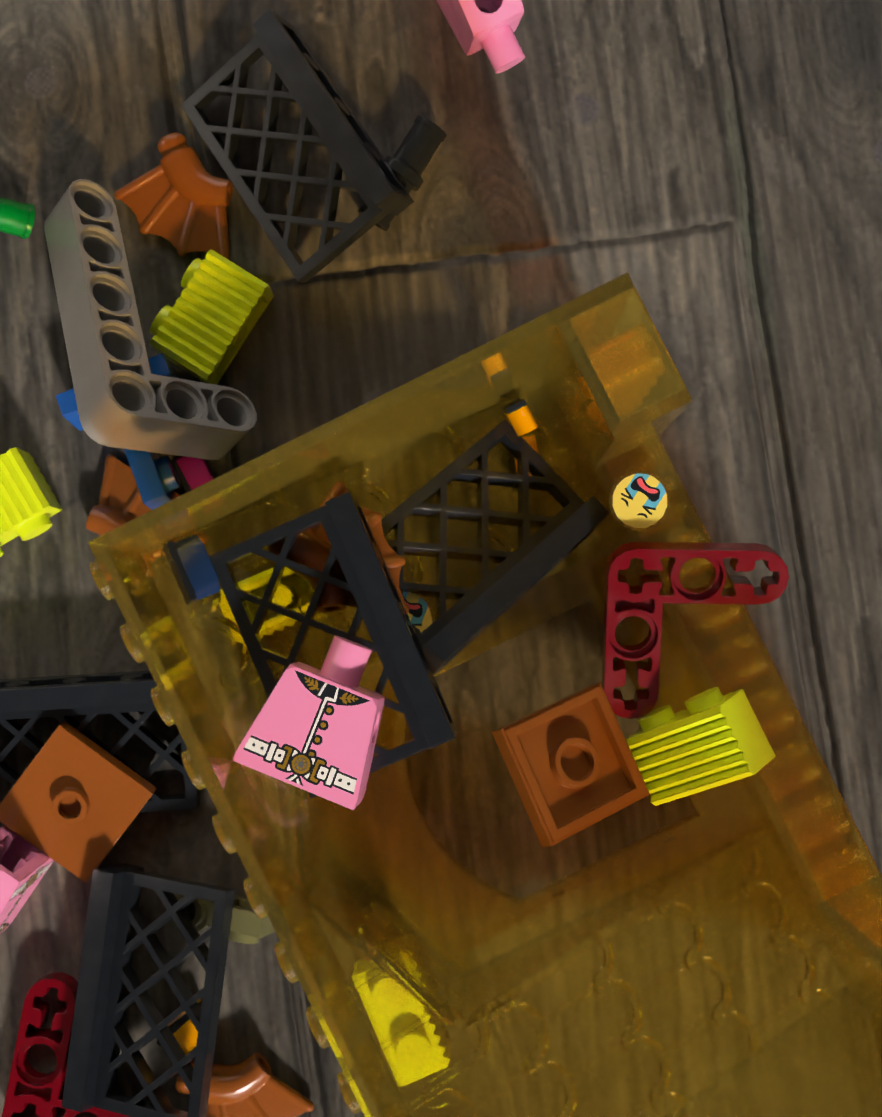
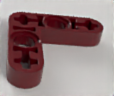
M630 542L614 549L608 557L605 570L602 687L613 712L619 717L634 719L649 713L656 705L659 695L663 603L745 605L771 603L782 595L789 580L788 568L779 554L769 546L758 543ZM669 557L667 565L669 587H662L663 582L659 574L641 575L638 585L634 586L628 585L625 575L618 574L619 570L629 569L630 560L635 558L641 560L646 570L663 571L660 559ZM699 557L711 562L713 566L712 578L704 586L690 588L680 582V569L688 560ZM731 558L729 564L736 572L753 571L756 561L763 560V563L773 574L772 576L762 577L760 587H753L745 576L729 575L731 587L724 588L726 571L723 559ZM636 616L647 621L649 632L644 641L636 645H626L618 641L615 636L616 626L626 617ZM615 657L620 658L619 660L613 662V659ZM624 660L635 661V674L640 687L645 688L636 690L634 699L631 700L623 699L621 690L614 689V687H623L625 685L626 666Z
M64 972L47 974L39 979L26 994L2 1117H26L19 1113L30 1103L36 1105L35 1111L39 1117H56L61 1108H63L62 1100L78 982L69 974ZM52 988L58 989V999L67 1002V1005L62 1006L55 1013L51 1029L35 1030L34 1026L40 1028L47 1022L50 1010L49 1003L42 1001L41 997L45 996ZM46 1044L55 1051L57 1066L54 1071L41 1073L30 1065L28 1052L31 1046ZM96 1107L83 1111L91 1112L98 1117H130ZM64 1108L66 1113L63 1117H75L81 1112Z

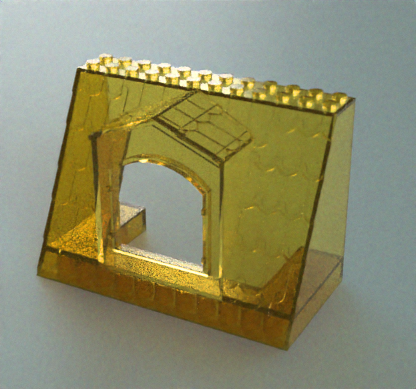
M628 272L88 542L96 558L89 565L92 577L98 589L107 600L115 598L125 618L126 623L120 626L125 646L136 662H146L157 685L151 689L154 706L164 723L169 727L176 724L187 747V750L181 753L185 770L198 790L204 788L208 790L218 811L212 817L215 832L222 846L229 854L238 853L249 875L243 881L248 901L259 918L269 917L280 942L275 944V953L279 965L288 981L292 984L300 981L311 1004L310 1007L306 1008L310 1029L321 1048L332 1047L343 1070L337 1075L339 1087L347 1106L353 1114L362 1111L365 1117H882V874L867 848L744 604L663 603L659 695L656 705L651 711L665 705H670L674 714L681 710H686L687 707L684 703L686 700L714 687H719L722 696L743 689L776 757L755 775L689 795L688 798L696 813L669 826L667 825L657 830V832L560 880L557 879L549 883L548 886L520 899L480 880L464 868L445 849L421 812L409 776L407 758L370 773L364 797L354 810L320 796L311 799L308 791L232 761L236 750L266 703L268 696L220 582V592L186 605L163 551V547L168 542L173 541L174 543L197 535L203 542L208 556H211L277 527L279 524L286 523L318 509L329 491L338 481L345 483L348 492L358 498L361 506L381 513L383 519L503 420L508 422L501 407L517 398H522L526 400L538 428L521 435V437L585 503L594 496L610 514L585 541L435 674L434 677L588 600L604 628L605 570L608 557L614 549L630 542L712 543L659 439V436L693 400ZM501 442L488 451V471L517 474V459ZM477 461L468 469L477 470ZM633 474H647L656 478L663 485L667 494V508L663 517L656 524L647 528H633L624 524L617 517L613 508V494L616 486L624 478ZM452 481L447 485V505L477 509V483ZM488 485V510L518 513V488ZM529 489V514L554 517L563 509L548 491ZM436 495L426 503L436 504ZM409 516L404 521V541L436 544V518ZM447 519V545L477 548V522ZM488 523L489 550L514 552L518 549V526ZM530 528V537L534 535L539 530V528ZM394 530L386 535L385 539L394 540ZM253 553L231 563L230 566L240 589L262 598L276 562ZM404 554L406 562L403 565V582L436 585V557ZM669 557L660 559L663 571L646 570L641 560L635 558L630 560L629 569L619 570L618 574L625 575L628 585L631 586L638 585L641 575L659 574L663 582L662 587H669L670 582L667 575ZM699 557L688 560L680 569V582L690 588L704 586L712 578V563ZM446 559V586L473 588L478 584L477 561ZM489 563V573L499 564ZM285 567L272 602L305 615L314 591L306 580ZM725 568L726 581L724 588H730L729 574ZM421 597L430 608L433 623L435 621V598ZM446 599V611L458 600ZM245 600L254 620L259 605ZM347 606L344 610L330 613L317 611L314 619L348 632L357 608ZM268 610L259 633L265 649L289 657L302 622ZM626 617L616 626L615 636L623 644H639L647 637L649 624L641 617ZM362 620L356 636L373 642L364 620ZM311 626L297 661L321 670L334 635ZM371 652L359 682V686L374 692L384 669L377 652ZM624 660L626 675L634 691L645 689L638 684L635 674V661ZM271 661L276 675L280 679L285 666ZM388 679L383 696L398 702ZM383 706L376 743L391 749L406 742L407 721L403 713Z

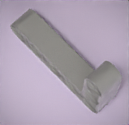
M86 179L73 181L45 220L44 231L77 409L83 430L98 444L108 447L219 460L255 426L257 412L253 403L242 392L231 387L151 374L116 205L111 195L99 184Z

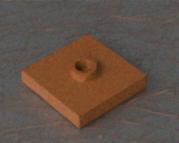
M600 682L589 685L492 732L542 847H551L650 795Z
M63 721L0 803V822L86 883L93 874V870L97 869L157 788L66 721Z

